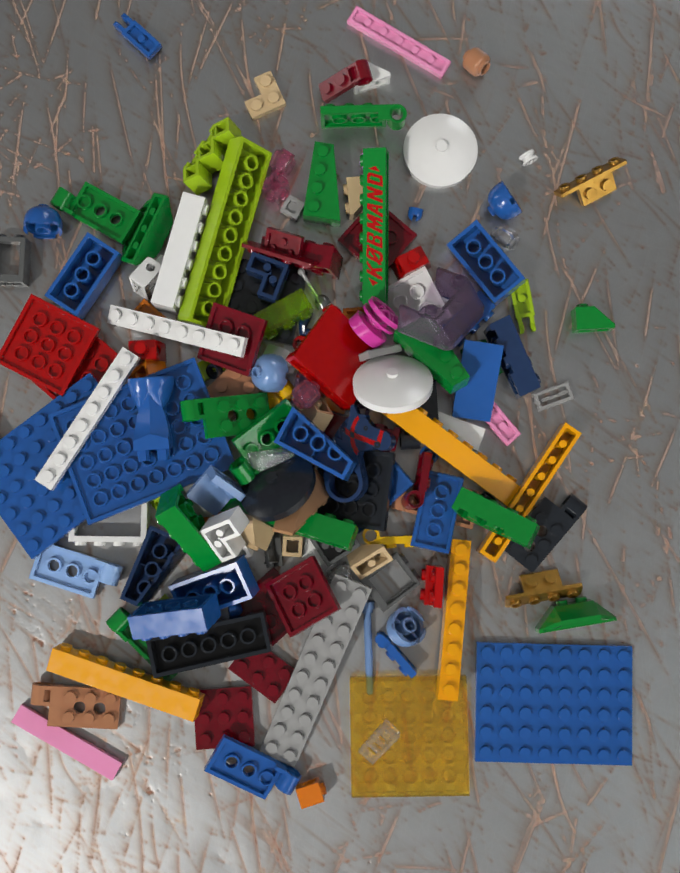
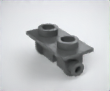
M274 532L267 550L264 551V564H266V568L284 566L281 533Z

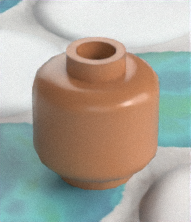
M478 47L465 52L463 68L475 77L483 76L488 72L491 64L490 56Z

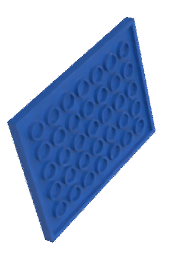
M195 357L145 376L174 377V389L164 407L170 423L173 448H170V459L158 460L157 449L150 450L151 461L139 462L137 451H133V438L139 409H137L132 399L127 383L122 386L69 466L68 472L88 525L160 498L161 494L178 484H181L183 488L195 484L210 465L222 473L228 471L230 464L235 461L226 437L205 439L203 419L191 422L182 421L181 401L211 398ZM87 400L48 415L58 443Z
M91 373L68 388L64 396L59 395L0 439V516L31 559L38 557L86 520L68 469L54 491L37 482L35 478L58 445L48 415L87 400L98 385V381Z
M476 641L475 762L632 766V646Z

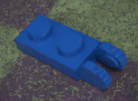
M123 13L121 15L122 20L129 26L125 29L116 21L113 23V26L146 58L151 60L163 48L161 43L135 20H132Z
M384 631L377 632L375 642L380 648H385L387 650L385 652L392 661L396 660L400 665L398 667L405 676L409 675L412 679L417 674V668Z

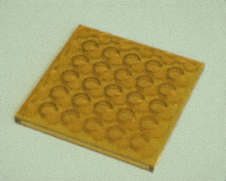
M409 675L350 676L352 798L470 796L466 675H460L458 702L438 700L435 697L437 675H415L412 679Z

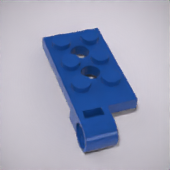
M225 734L204 767L205 772L264 800L274 784L284 794L291 795L302 777L297 769ZM234 757L237 759V762L235 764H228L226 760ZM248 765L254 767V770L250 773L243 770Z

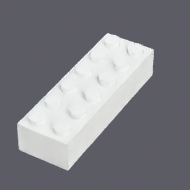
M187 192L182 193L150 301L157 310L174 315L179 314L210 208L205 197Z

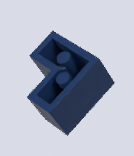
M252 251L246 272L249 276L262 280L257 292L258 298L277 306L290 272L289 265Z

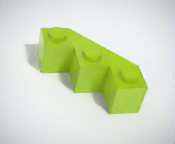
M229 117L212 125L209 130L211 134L207 140H202L194 151L196 155L191 163L187 162L183 167V183L196 195L212 188V174L221 170L229 140L242 136L241 130Z

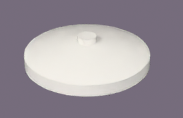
M432 114L418 120L408 131L403 145V159L410 175L419 183L436 189L450 188L464 181L473 170L478 155L477 140L471 128L461 119L449 114Z
M385 355L373 358L362 364L353 377V392L356 399L365 407L381 413L397 414L414 410L429 399L433 390V377L430 370L420 361L401 355Z

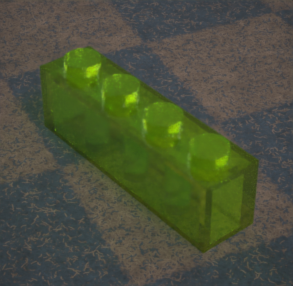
M301 288L254 314V316L268 320L263 341L266 338L270 340L276 337L282 329L288 330L295 326V322L300 319L304 321L312 316L311 313L314 311Z

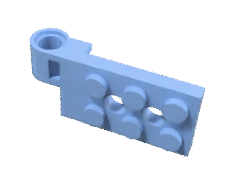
M53 544L35 558L29 578L94 599L100 582L111 586L118 585L123 566ZM52 560H57L59 563V568L56 571L50 568ZM72 565L77 568V574L74 577L68 573V569Z

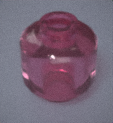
M284 148L275 150L269 166L272 168L271 172L279 178L282 175L289 176L296 165L295 155Z
M302 380L292 390L291 399L293 403L300 409L311 408L321 397L320 386L314 380Z

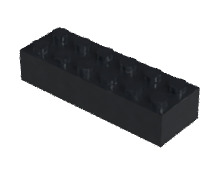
M265 610L217 620L205 634L197 635L196 633H190L183 637L172 635L166 639L155 637L146 641L153 678L264 654L273 650Z

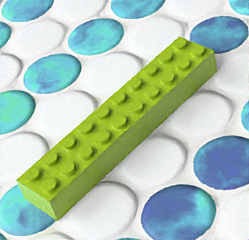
M243 136L229 140L177 317L178 321L206 328L213 302L225 306L229 305L245 249L241 246L248 239L272 156L270 151Z

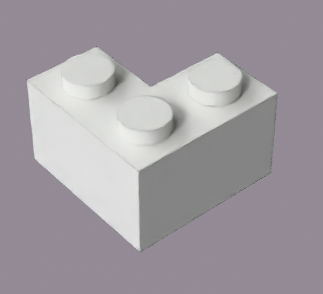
M236 506L210 517L199 532L220 561L225 562L237 557L246 544L241 534L250 521L242 509Z

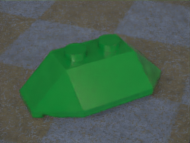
M154 193L151 199L140 208L139 211L143 214L124 246H122L121 260L123 262L136 266L141 264L147 257L154 259L158 256L173 225L170 200L166 195Z
M586 596L576 597L575 601L568 602L567 599L556 601L554 605H550L536 625L535 630L541 634L617 621V618L595 601L587 599Z

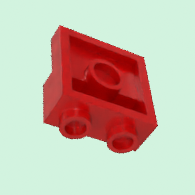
M425 564V569H421V580H424V587L420 588L419 599L423 600L422 603L424 605L442 608L444 567L441 565Z

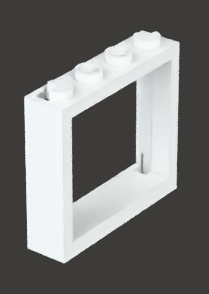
M147 502L141 505V536H77V526L69 532L68 542H75V545H87V542H94V546H106V542H113V546H125V542H133V546H142L150 527L151 504Z

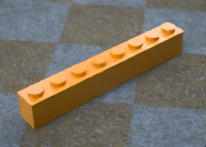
M418 407L414 410L397 414L382 413L506 506H508L521 488L516 484L517 479L510 474L505 476L501 472L503 469L494 462L492 465L488 463V457L481 452L476 454L472 451L473 446L465 440L460 442L455 432L450 429L448 431L443 429L442 426L444 424L436 418L431 420L427 417L428 412L423 408Z
M566 422L560 424L519 485L521 488L505 508L510 507L518 511V514L523 517L528 515L582 433ZM489 530L476 551L491 562L496 563L511 540Z
M452 539L447 558L435 696L438 700L458 702L471 541Z
M61 643L52 648L46 671L194 722L199 715L205 694L201 693L197 688H187L181 686L180 682L167 681L163 677L153 678V675L145 673L140 668H129L123 662L109 661L105 656H95L90 654L88 650L72 648L73 646L68 643Z

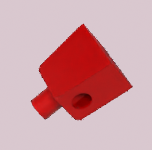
M418 246L398 256L391 265V268L397 280H400L424 266L429 269L431 265L423 248Z
M155 339L128 341L129 351L141 358L137 365H140L145 359L165 361L167 363L166 344Z

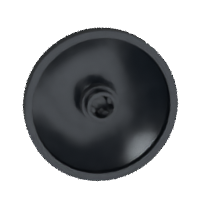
M290 451L278 453L263 465L265 469L259 472L251 482L241 486L246 495L241 504L254 519L271 522L286 518L299 510L311 496L316 483L315 470L308 460Z

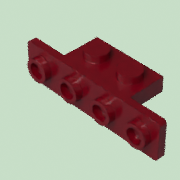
M267 227L264 244L246 241L241 246L247 248V251L250 253L252 251L255 253L260 252L272 259H282L283 263L299 264V267L303 269H310L318 264L317 260L301 256L305 237L273 227Z

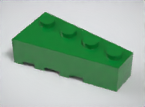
M315 141L303 210L304 222L340 227L334 144Z
M428 313L394 331L393 341L396 344H400L405 353L410 357L412 356L423 363L430 370L433 379L447 392L452 394L468 385L469 374Z
M178 484L160 495L155 518L158 524L168 531L169 536L177 541L182 551L192 558L193 563L205 572L222 562L199 532L205 524L204 518L201 514L197 516L192 507L194 505L191 499L184 497L182 494L184 489L181 484Z
M461 487L451 507L458 516L530 549L540 529L536 523L537 520L527 515L523 517L518 514V511L510 507L506 509L495 500H488L475 491Z

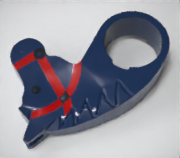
M352 404L349 417L338 428L332 441L357 463L353 471L358 476L359 486L353 496L349 498L344 497L336 489V476L324 470V482L327 493L338 502L357 501L366 493L368 489V476L363 458L364 452L375 449L389 451L396 445V438L393 433L376 427L369 415L361 414L358 406Z

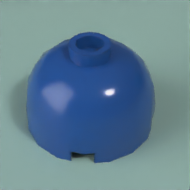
M503 181L490 190L487 199L489 203L487 209L492 216L497 215L500 219L509 220L522 213L520 206Z
M39 204L26 212L23 231L27 235L28 232L34 234L33 237L37 239H54L56 234L62 235V218L55 209L46 204Z

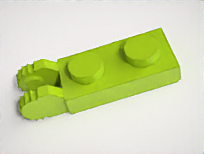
M528 278L525 279L526 282L511 294L515 319L517 320L520 334H523L525 331L522 322L524 318H529L531 332L536 331L535 312Z

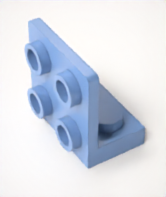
M212 465L209 466L186 493L189 499L213 515H217L230 499L235 497L241 502L246 496L238 483Z

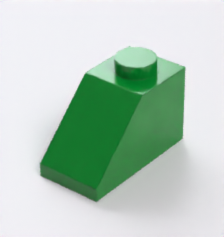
M578 304L571 310L572 333L604 332L615 328V323L595 306Z

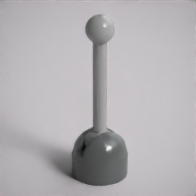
M299 268L298 274L304 278L316 296L314 303L317 309L321 310L330 304L331 301L326 295L318 294L305 275V270Z

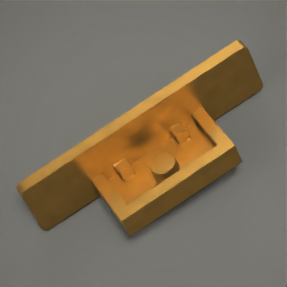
M613 157L608 160V163L592 168L591 172L578 175L574 181L561 184L557 190L553 191L554 195L563 198L576 191L580 204L586 206L617 189L612 172L628 164L627 160Z
M558 569L519 575L523 593L506 596L504 604L506 608H518L525 604L536 605L547 600L553 602L564 597L575 598L581 594L583 585L582 583L563 586Z

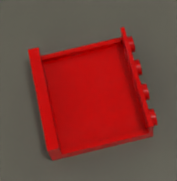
M330 304L322 309L323 313L297 349L290 353L285 360L341 410L350 408L357 400L353 392L355 372L362 364L369 361L360 362L358 355L374 348L366 344L353 331L349 324V319L341 312L340 308Z

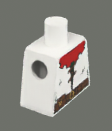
M161 254L156 260L147 257L129 276L133 291L148 302L152 298L164 256Z

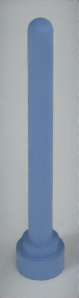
M367 600L362 611L364 614L366 692L369 695L374 692L371 613L375 609L374 600Z

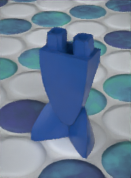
M172 376L128 379L132 399L137 409H139L133 438V451H137L139 462L151 461L150 450L157 449L158 460L170 459V448H173L170 423L164 407L174 389L175 382Z

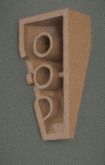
M315 468L316 483L311 496L295 513L275 521L273 532L293 536L306 523V520L317 512L321 505L324 506L327 503L329 494L325 487L324 478Z

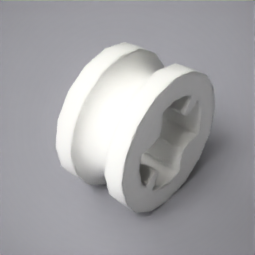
M534 149L525 152L519 157V160L523 161L522 165L524 167L538 159V156L534 155Z

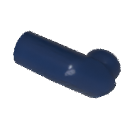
M309 309L304 310L299 320L300 336H306L311 330L308 328V324L313 312Z

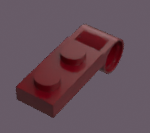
M366 59L357 60L318 84L323 102L329 103L356 85L363 86L369 84L373 78L368 61Z
M423 452L419 454L414 489L404 494L401 499L403 507L407 510L419 508L424 502L425 492L429 489L431 482L429 471L432 470L434 462L431 459L432 453ZM410 495H412V496L415 497V499H416L415 505H412V504L410 503V501H409Z

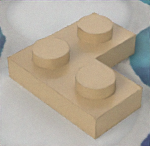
M271 70L254 77V82L260 95L244 102L252 121L286 107V102Z

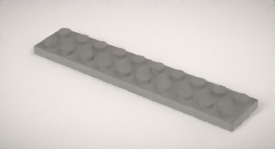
M337 572L330 587L341 610L312 626L259 750L294 768L372 590V587Z

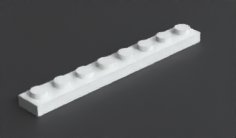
M110 305L107 320L109 324L244 358L248 338Z
M122 347L35 478L37 482L54 491L140 361V357Z

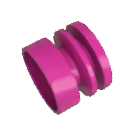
M372 296L368 300L369 304L365 303L363 305L365 313L357 311L349 319V324L366 344L377 349L387 340L385 333L392 335L394 329H398L401 326V322L387 304Z

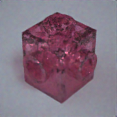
M272 172L270 177H267L263 182L264 198L270 203L275 202L280 205L282 200L286 201L290 194L289 182L285 177L278 176Z

